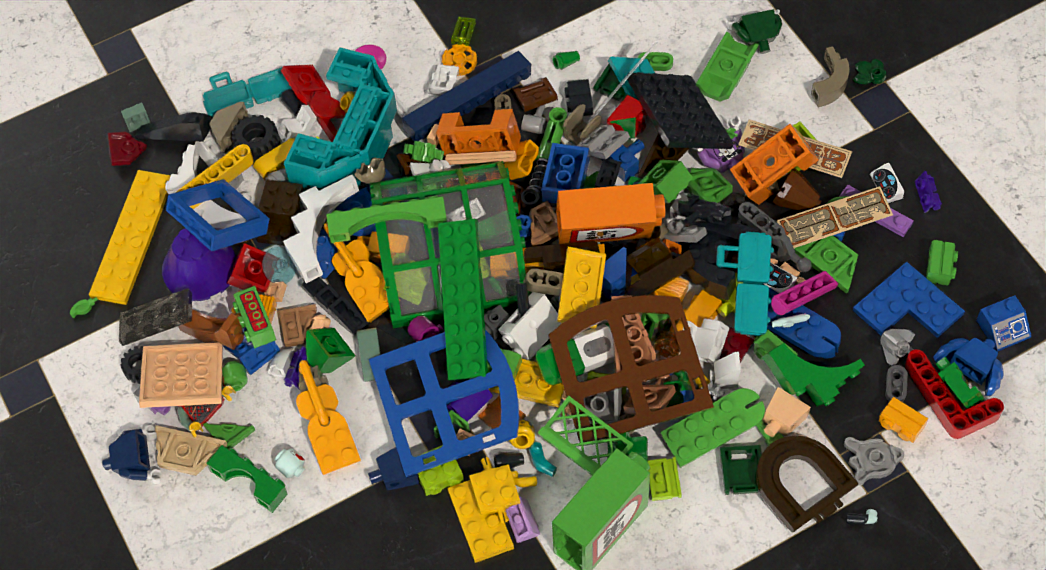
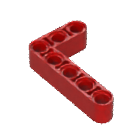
M917 349L909 352L905 368L952 438H963L999 420L1004 410V404L1000 399L990 398L963 411L927 356ZM933 392L939 393L940 396L935 395ZM943 408H948L951 412H947ZM955 425H960L962 428H957Z

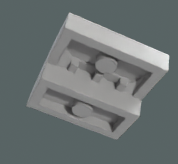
M601 124L577 146L589 148V155L607 159L630 136L627 131H615L613 125Z

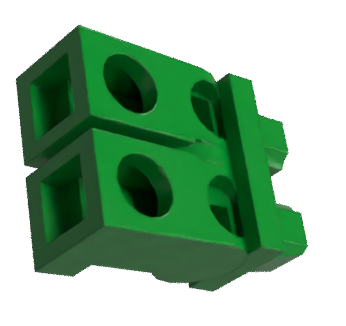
M944 357L936 363V366L941 371L938 375L952 389L967 409L986 401L976 386L971 389L969 388L968 381L955 362L951 364Z

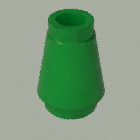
M578 51L558 52L552 57L553 65L556 69L563 70L580 61V55Z

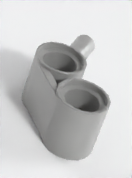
M545 105L537 107L534 115L525 114L523 116L522 131L537 134L544 133L546 118L542 117Z

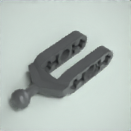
M750 202L742 203L739 206L738 216L740 219L737 221V224L759 229V233H766L765 235L772 237L771 247L777 248V251L774 250L771 253V259H777L780 262L791 259L796 263L797 269L801 272H808L811 269V261L806 257L801 258L795 253L791 240L781 225ZM758 221H764L766 225L759 226L756 223Z

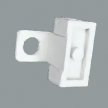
M703 319L701 327H697L692 322L687 321L699 360L712 364L719 360L729 327L721 321Z

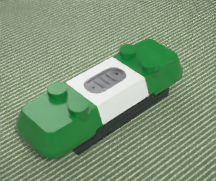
M608 322L597 326L596 329L591 328L581 332L567 343L576 377L614 363L613 336ZM549 344L540 348L536 352L535 357L543 379L549 385L562 383L552 345Z

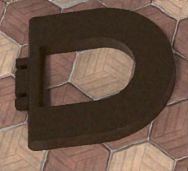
M787 436L774 441L764 450L756 468V483L761 496L791 532H795L811 519H814L819 524L823 519L837 511V507L841 508L844 505L840 498L858 486L857 480L825 445L804 436ZM798 459L811 464L834 491L805 511L783 486L779 477L781 465L789 460Z

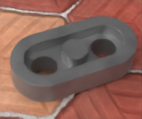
M899 365L891 366L886 375L885 396L889 402L894 397L892 394H897L899 397L895 398L901 402L905 400L907 395L908 374L906 369Z

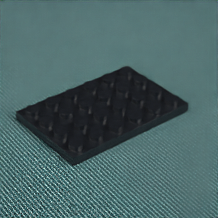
M637 72L632 73L628 77L627 81L666 147L732 149L734 145L732 139L699 87L696 86L692 76Z

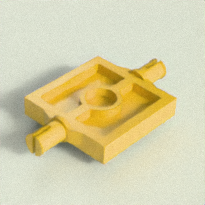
M486 457V462L483 458L481 462L484 470L469 475L480 514L498 512L500 522L504 523V519L507 522L509 518L506 509L520 504V498L509 464L492 468L489 458Z

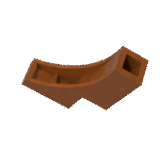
M186 307L176 320L180 331L204 343H220L234 350L244 339V332L238 316L232 313L227 318H215Z

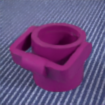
M425 316L414 318L408 326V333L416 342L444 332L440 324L436 326Z

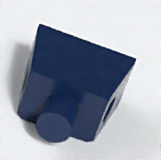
M396 447L377 457L378 469L368 473L371 484L383 481L387 490L419 484L417 474L409 477L405 476Z

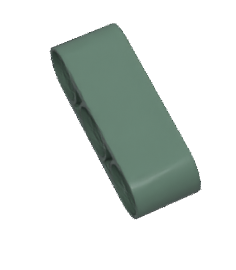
M377 329L358 330L357 337L364 382L374 381L375 378L369 359L381 355Z

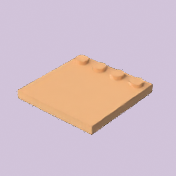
M220 343L143 346L139 395L140 408L221 404L223 345Z

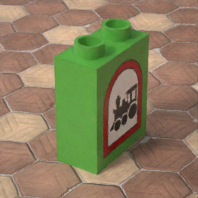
M616 448L552 521L554 554L575 570H593L648 506L650 472L648 471L650 466L642 456L635 452H631L627 456Z

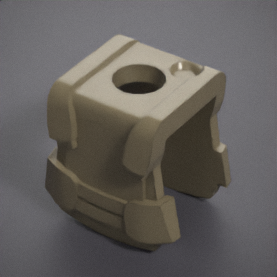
M584 104L577 106L563 124L565 139L576 146L601 123L600 115L595 116L588 124L583 121V113L586 106Z

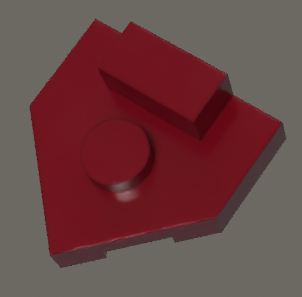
M127 132L108 133L109 155L112 166L130 165L147 148L146 144L137 141Z
M729 327L719 359L734 352H739L741 363L748 350L753 346L754 339L747 335L736 333L734 328Z

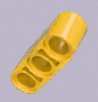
M295 137L285 141L254 162V169L264 181L269 173L285 168L284 161L295 141Z

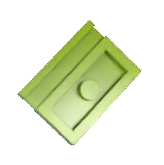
M676 458L648 460L650 466L648 471L650 472L649 486L652 501L672 499L673 497L681 498L682 493Z

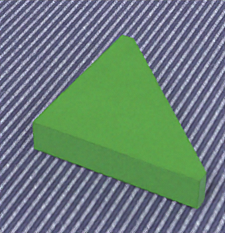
M203 424L213 438L227 442V449L229 447L233 448L255 431L253 425Z

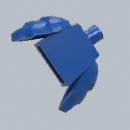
M957 338L941 346L933 356L935 363L944 357L951 364L955 362L964 375L979 385H982L985 381V396H992L1000 388L1004 371L1002 363L996 359L998 352L994 350L995 343L991 339H986L982 342L977 338H973L970 341L965 338Z

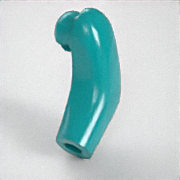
M534 442L529 448V454L535 469L554 477L557 467L545 459L542 444Z

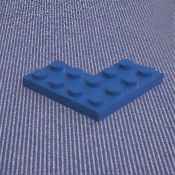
M908 262L904 263L853 307V311L881 336L909 313L938 338L961 318L965 312Z

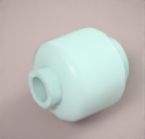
M284 448L275 458L276 469L286 478L299 477L305 470L303 467L305 459L293 448Z

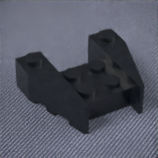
M693 222L691 225L705 227L707 235L698 242H692L688 250L693 255L695 266L682 275L688 276L697 286H702L708 294L728 301L736 288L735 272L725 269L726 267H718L716 265L717 247L719 245L739 246V236L741 233H759V229L743 224L728 223L727 225H716L708 222ZM725 250L724 262L729 263L733 254L738 253V251ZM672 252V255H673L674 259H675L676 257H678V256L681 255V254Z

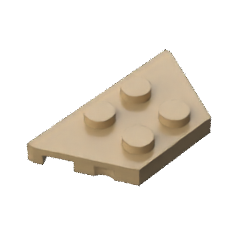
M155 426V432L157 433L156 449L158 450L157 464L160 468L196 476L207 466L206 463L221 445L227 447L225 440L196 434V437H193L189 432Z

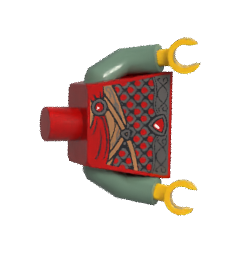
M231 386L222 387L221 404L178 406L177 413L181 425L189 430L193 437H196L195 431L201 430L203 432V424L207 423L224 404L225 399L223 397L231 401L232 398L229 394H236V391Z

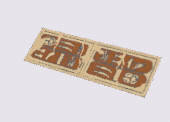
M749 119L738 145L756 150L782 129ZM804 137L819 159L809 168L842 178L852 151Z

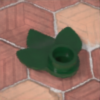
M873 59L870 63L867 61L856 63L855 68L858 74L852 81L858 84H868L870 82L873 84L883 83L886 78V71L883 69L884 64L878 59Z

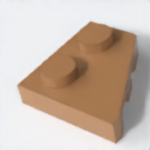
M548 201L532 208L531 244L532 247H536L558 236L557 216Z
M316 304L279 311L285 347L305 344L306 332L310 329L313 323L312 318L317 312Z

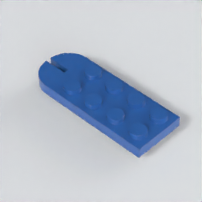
M769 287V298L772 301V298L779 293ZM771 303L768 304L770 322L767 323V329L812 356L829 359L835 356V352L838 353V347L841 343V332L834 323L803 305L784 315H778L774 312ZM804 313L810 315L807 321L795 323L791 327H772L771 321Z

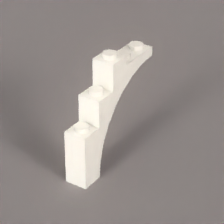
M188 144L187 150L183 153L182 166L178 168V175L171 174L170 180L166 182L168 194L176 193L181 187L197 176L199 154L195 145ZM212 200L205 201L193 209L217 231L247 222L240 214L224 209Z
M353 175L343 178L320 191L315 186L299 194L305 211L291 217L298 234L291 236L283 242L287 253L305 283L323 275L317 259V240L321 228L327 219L326 214L333 212L345 199L359 191Z

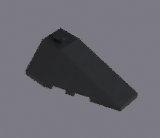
M191 112L140 126L135 139L204 142L211 129L209 124L213 117L205 113Z

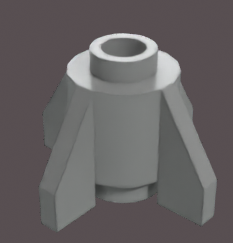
M890 329L882 334L881 345L886 361L891 366L897 364L899 361L898 357H903L914 350L908 344L915 336L911 330Z

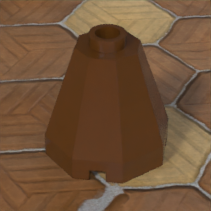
M793 168L779 189L773 203L781 207L807 211L818 207L821 200H819L820 194L800 171Z

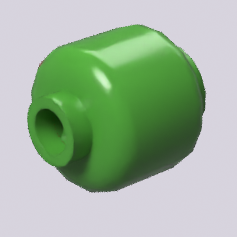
M237 361L227 362L222 368V384L224 387L231 386L235 391H240L248 382L246 369L243 364Z

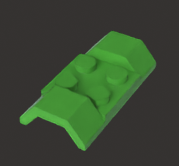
M726 32L696 83L702 94L719 102L729 99L748 68L759 44L744 45L735 41L731 34Z

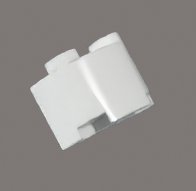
M438 64L436 71H433L432 83H429L428 93L442 95L458 85L456 84L457 75H459V67Z

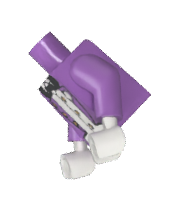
M735 117L736 125L732 123L731 118L728 120V125L736 129L734 133L738 134L737 137L732 139L734 143L732 149L692 148L698 150L697 154L703 165L724 173L743 159L745 147L738 145L743 135L738 127L741 124L740 117Z

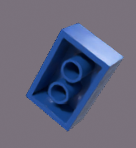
M552 143L541 188L542 202L557 203L558 191L584 188L590 161L589 148Z

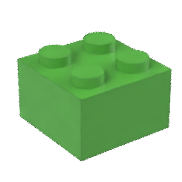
M660 160L638 184L653 183L654 195L663 194L665 203H671L677 198V194L689 185L693 177L681 161Z

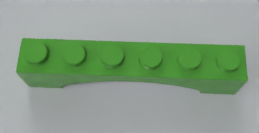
M432 196L423 200L412 199L409 202L403 203L392 202L389 205L383 206L372 205L369 208L362 209L353 208L349 211L336 210L326 214L331 243L351 240L350 236L360 229L387 220L417 221L428 225V229L438 227V223L447 222L444 199L438 196Z

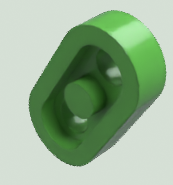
M646 52L641 53L638 58H642ZM649 52L644 58L648 59L654 71H668L673 67V56L666 52Z

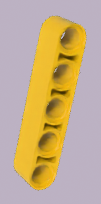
M245 144L236 146L177 192L222 179L229 183L253 164L254 161L250 147ZM201 203L192 205V206H190V207H191L192 209H195V208H196L197 206H199Z

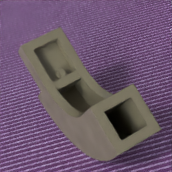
M833 46L826 48L824 57L832 75L825 80L813 83L811 95L818 108L836 101L843 94L849 76L847 58L841 59Z

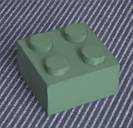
M142 103L121 111L129 132L139 129L141 125L150 123Z

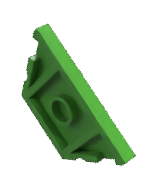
M691 168L690 174L693 179L686 188L693 195L699 196L700 199L718 203L732 193L733 185L716 169Z
M833 235L794 248L798 256L801 258L806 257L811 261L814 269L819 273L826 271L839 283L837 286L845 293L849 292L858 258L857 253Z

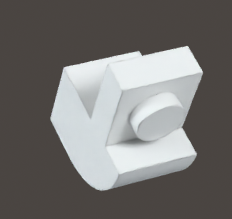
M302 105L296 119L283 120L278 134L283 142L290 138H296L298 133L312 136L316 131L313 124L317 117L309 105Z

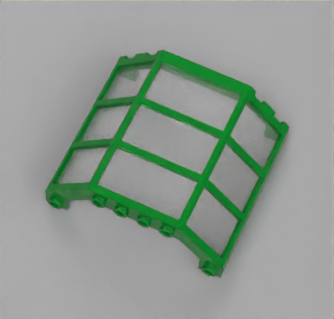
M503 161L370 183L372 205L383 206L389 205L392 202L403 203L409 202L412 199L423 200L432 196H438L444 199L447 222L477 219L484 313L493 310L499 305L503 309L518 307L516 284L522 283L526 276L522 249L526 247L524 236L520 237L519 233L522 230L521 220L516 218V213H519L517 202H513L512 197L515 196L514 184L510 185L508 167L505 168ZM387 220L375 223L385 286L390 287L386 288L393 328L409 326L410 322L418 316H425L432 322L444 320L438 227L428 229V225L412 220Z

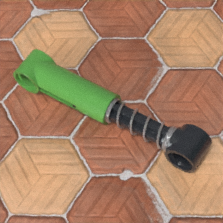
M553 108L549 113V121L535 159L537 164L534 167L535 172L532 174V179L529 182L530 186L521 194V208L527 214H529L532 208L540 205V189L543 184L552 143L560 144L564 132L563 124L567 118V112L563 108Z

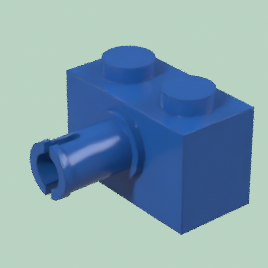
M637 139L628 147L621 145L608 157L622 162L618 177L624 183L630 177L639 173V160L634 155L645 149L640 139Z

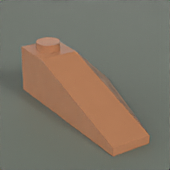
M612 296L611 301L632 296ZM640 314L624 315L622 319L636 365L642 366L656 362V352L648 338V333L640 319ZM613 339L615 373L622 370V366Z

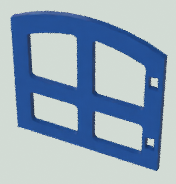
M486 330L487 361L492 371L487 373L486 377L479 376L445 389L440 388L430 358L431 353L446 348L445 332L369 359L406 477L518 437L519 401L515 381L504 354ZM415 360L426 394L415 400L396 405L386 370ZM498 386L501 398V425L467 439L458 440L447 404ZM431 410L443 446L431 452L413 457L404 432L402 420ZM494 434L496 439L484 443V437ZM435 456V461L424 464L423 459Z

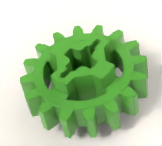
M414 141V145H404L403 153L412 155L411 159L432 163L434 159L443 160L444 151L435 149L436 145L431 143Z

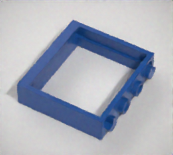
M224 179L169 194L166 211L211 251L267 234L270 218ZM220 197L244 217L247 222L217 231L190 206Z

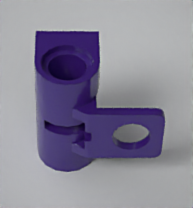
M455 381V382H453L449 387L454 386V385L459 384V383H462V382H456V381ZM486 389L448 403L447 409L449 412L453 410L468 422L493 395Z

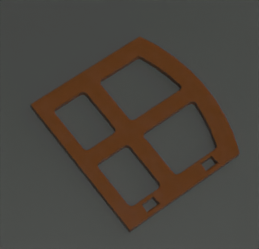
M643 295L608 301L573 316L549 334L566 398L569 395L585 407L584 399L622 387L628 388L636 413L635 416L607 424L619 434L714 408L683 306L678 297ZM642 313L668 314L680 354L642 366L636 365L622 317L624 315ZM681 319L684 330L677 331L675 321ZM607 321L622 370L585 382H579L567 343L590 327ZM679 371H686L694 399L651 411L642 383ZM699 377L703 389L696 390L693 379ZM569 403L571 415H577L576 407ZM588 417L580 418L581 428L591 427ZM574 418L575 429H579L578 418ZM606 429L596 430L597 440L609 438V432ZM594 430L582 432L583 442L595 441ZM576 432L579 439V443H581L579 432Z

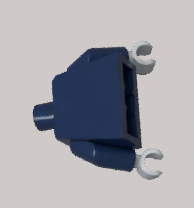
M147 425L144 430L140 428L123 431L116 441L109 445L110 457L102 460L104 469L107 471L111 469L123 478L139 481L151 479L153 484H160L161 479L153 478L155 475H162L160 470L154 469L151 473H147L150 470L147 439L154 440L157 438V434L154 432L155 427Z

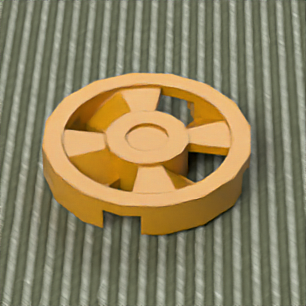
M455 44L448 51L447 49L444 51L442 64L459 67V75L457 76L466 75L475 69L477 54L471 50L469 45ZM464 51L469 52L470 55L466 57ZM467 62L472 65L468 70L465 68Z

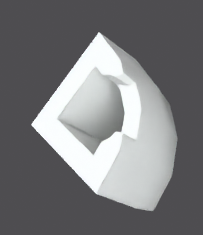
M292 348L283 349L277 353L271 361L268 374L285 377L288 369H290V363L296 350Z

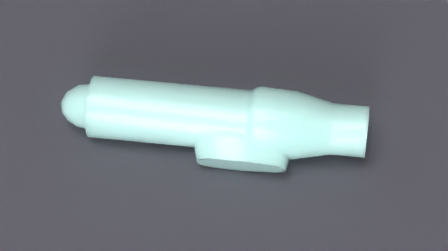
M804 313L771 321L772 327H791L795 323L807 321L810 315Z

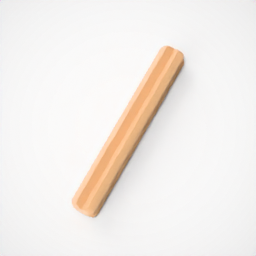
M515 151L447 154L445 160L450 165L479 164L501 161L515 162L517 156Z

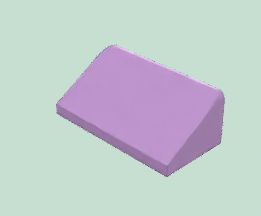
M520 496V504L506 509L517 543L540 535L528 500Z

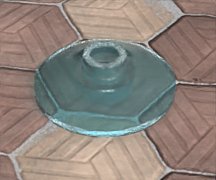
M274 247L265 253L262 262L265 276L272 283L284 282L286 284L290 282L295 275L296 266L287 250L283 247Z

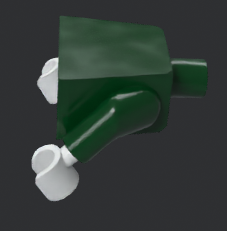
M772 9L743 15L738 22L737 18L733 17V22L726 20L727 28L733 30L749 46L755 43L759 44L760 54L768 53L771 51L769 43L775 40L782 27V20L779 16L780 10L777 9L776 13Z

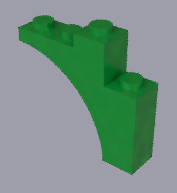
M785 343L762 356L784 391L791 395L796 394V396L807 391L816 406L822 404L827 406L834 402V396L840 393L838 388L846 383L845 379L847 377H850V379L861 373L859 369L865 366L861 359L842 367L817 366L798 357Z

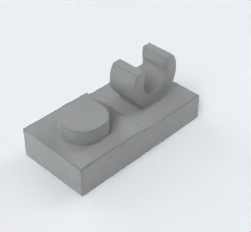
M671 220L667 224L670 231L664 236L665 239L673 242H698L707 235L705 227H697V225L684 227L682 220L678 221L676 225L674 220Z

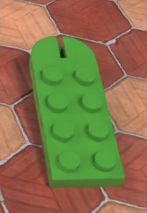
M737 389L713 403L714 408L694 413L661 431L660 435L673 457L676 458L677 464L682 468L757 426L764 417V403L761 401L746 409L745 406L759 401L760 396L751 389Z

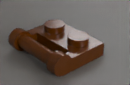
M547 77L541 78V81L525 87L513 89L515 98L519 101L525 112L558 100L557 93Z

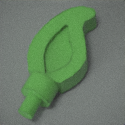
M97 297L78 301L70 310L72 318H75L76 315L87 314L91 310V306L95 304L94 302L98 300Z

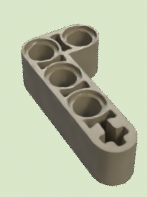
M531 269L527 272L523 282L527 284V290L530 292L560 296L564 273ZM548 281H554L557 286L550 285Z

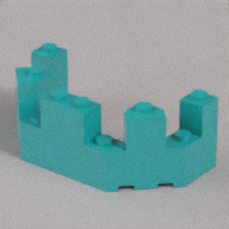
M339 47L326 74L327 80L337 82L340 92H357L333 142L300 133L297 134L284 161V166L289 183L303 184V192L313 188V186L324 189L350 175L354 176L358 187L362 186L361 181L354 175L356 169H361L362 163L367 166L370 165L373 158H384L393 138L391 123L397 112L394 91L390 88L374 56Z

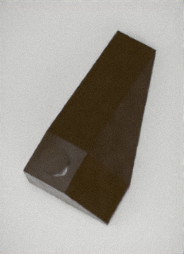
M658 133L637 178L643 179L660 160L678 161L690 148L666 147Z

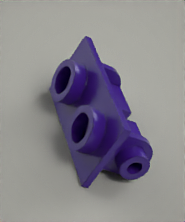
M924 171L915 180L923 210L926 213L930 208L934 210L940 209L942 203L938 193H933L937 191L934 178L931 175H927V172Z
M304 346L301 349H297L293 354L290 366L294 367V369H288L284 378V384L288 387H292V384H294L299 389V362L302 360L307 361L306 348Z

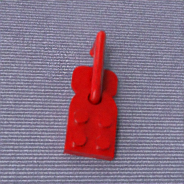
M313 65L283 66L281 72L295 95L301 102L311 107L327 137L333 142L338 131L330 119L342 118L346 113L342 110L340 102L331 97L329 89Z

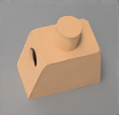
M778 387L764 414L763 422L767 424L764 429L765 433L770 437H774L777 432L784 436L789 435L807 419L811 407Z

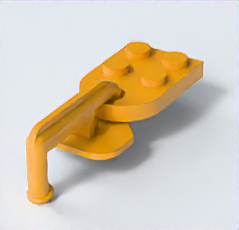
M326 222L323 227L329 236L328 223ZM353 240L348 245H345L343 241L335 242L334 245L338 252L334 254L332 264L339 275L345 276V285L349 294L366 320L372 322L390 309L387 293L384 290L385 280L383 272L377 265L369 262L371 254L362 241Z
M306 360L300 361L299 372L303 375L308 390L297 396L296 404L300 415L310 421L308 424V436L322 474L326 475L360 462L361 459L345 418L335 411L338 406V399L334 389L327 384L317 387L308 362Z

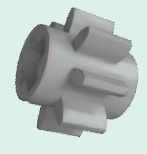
M710 381L708 390L710 394H714L711 396L714 403L721 399L725 392L721 391V384L716 385Z

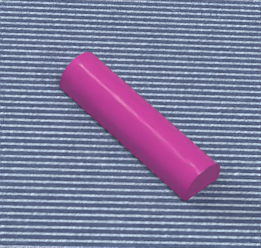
M823 271L775 295L771 301L772 308L776 314L784 315L835 289L839 283L826 271Z

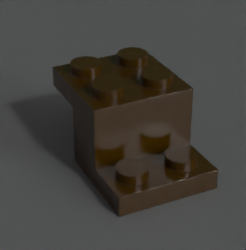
M266 180L258 209L270 219L267 234L257 237L258 243L285 246L284 240L298 234L291 217L301 213L299 194L303 192V184Z

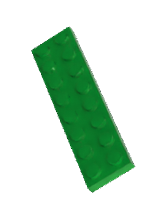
M468 219L438 223L448 380L473 379L479 376L486 377L488 366L478 220Z

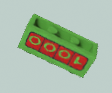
M253 286L233 294L236 302L232 304L236 314H241L238 317L241 327H246L247 329L244 331L247 342L252 341L255 349L277 340L256 287Z

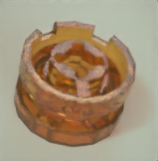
M666 330L660 331L657 335V340L653 344L654 350H658V353L665 358L679 355L680 349L675 333Z

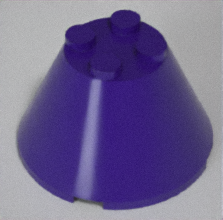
M182 229L175 237L164 258L162 277L170 292L175 296L187 301L208 300L219 292L223 293L230 286L227 284V281L237 258L231 246L211 251L187 229Z

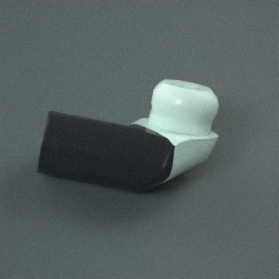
M868 509L866 514H847L848 524H874L878 519L877 511L873 509Z

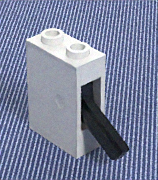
M520 282L516 284L518 309L498 330L502 334L503 341L512 348L513 352L520 354L522 359L530 360L547 342L549 334L562 323L557 322L558 313L545 294L532 292L528 297L527 284Z

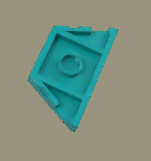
M612 56L608 59V62L621 83L641 58ZM644 59L633 71V73H655L648 59ZM626 80L622 84L625 93L639 101Z

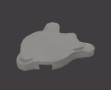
M847 437L844 442L845 448L855 454L854 457L849 459L848 463L856 471L854 478L857 480L858 485H863L872 478L887 477L904 458V451L901 448L894 447L893 445L889 446L882 439L859 441L852 437Z

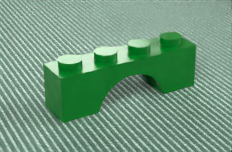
M221 445L206 463L210 472L225 482L235 477L251 479L255 483L254 497L256 502L273 513L288 495L284 482L278 478L274 480L265 469L254 467L251 460L246 457L242 459L231 447L227 449Z

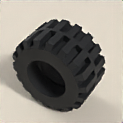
M252 115L250 118L248 116L244 117L245 120L238 121L239 125H235L234 131H232L234 147L241 144L248 145L254 162L281 145L275 123L268 117L264 118L263 115H259V117ZM263 137L260 141L249 142L253 138Z

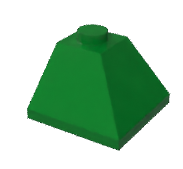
M335 328L307 330V361L312 367L318 365L322 374L333 372L356 356Z

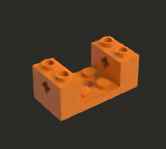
M513 109L495 110L490 125L464 126L460 112L443 113L436 131L442 151H444V157L447 154L515 151L517 154L521 139Z
M789 124L730 168V171L748 198L760 205L774 194L769 187L794 167L798 166L805 171L819 159L802 134L793 125ZM771 157H774V164L772 166H767V160Z

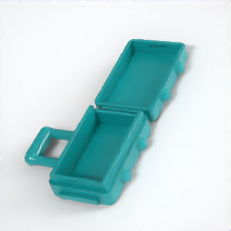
M282 67L249 78V84H246L243 80L233 83L229 72H223L209 78L213 90L204 93L203 103L207 114L214 117L218 110L238 102H244L246 109L254 106L252 97L255 98L257 104H262L281 97L284 91L292 88L281 72ZM227 79L228 85L217 88L216 82Z
M741 233L739 236V246L719 245L717 247L716 265L718 267L737 268V281L743 282L739 283L736 287L734 331L741 335H764L767 332V323L770 322V317H768V304L771 303L769 287L762 284L769 282L770 272L773 271V267L770 266V259L774 248L771 247L772 237L765 235L766 233ZM725 250L738 251V263H725Z

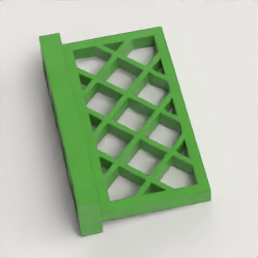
M569 395L544 427L542 426L538 432L541 438L591 476L601 467L600 458L609 457L614 452L612 442L622 441L627 446L622 451L625 455L634 445ZM569 403L576 407L577 415L565 416V408ZM589 416L593 421V427L581 428L580 418ZM578 418L579 429L567 430L566 420ZM563 420L565 431L555 432L550 428L555 421ZM606 429L609 432V439L597 440L596 430ZM594 430L595 441L583 442L582 432ZM579 432L581 443L571 444L568 441V434ZM610 442L611 453L599 455L598 444ZM596 444L597 455L587 456L584 452V446Z

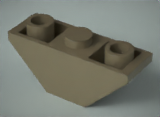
M238 102L218 110L209 124L222 153H226L227 149L232 145L234 126L239 125L238 121L245 120L244 117L248 116L244 102Z

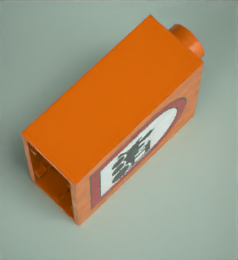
M653 183L558 191L556 216L559 244L650 238L654 227L661 226L662 218H665L664 195H654Z

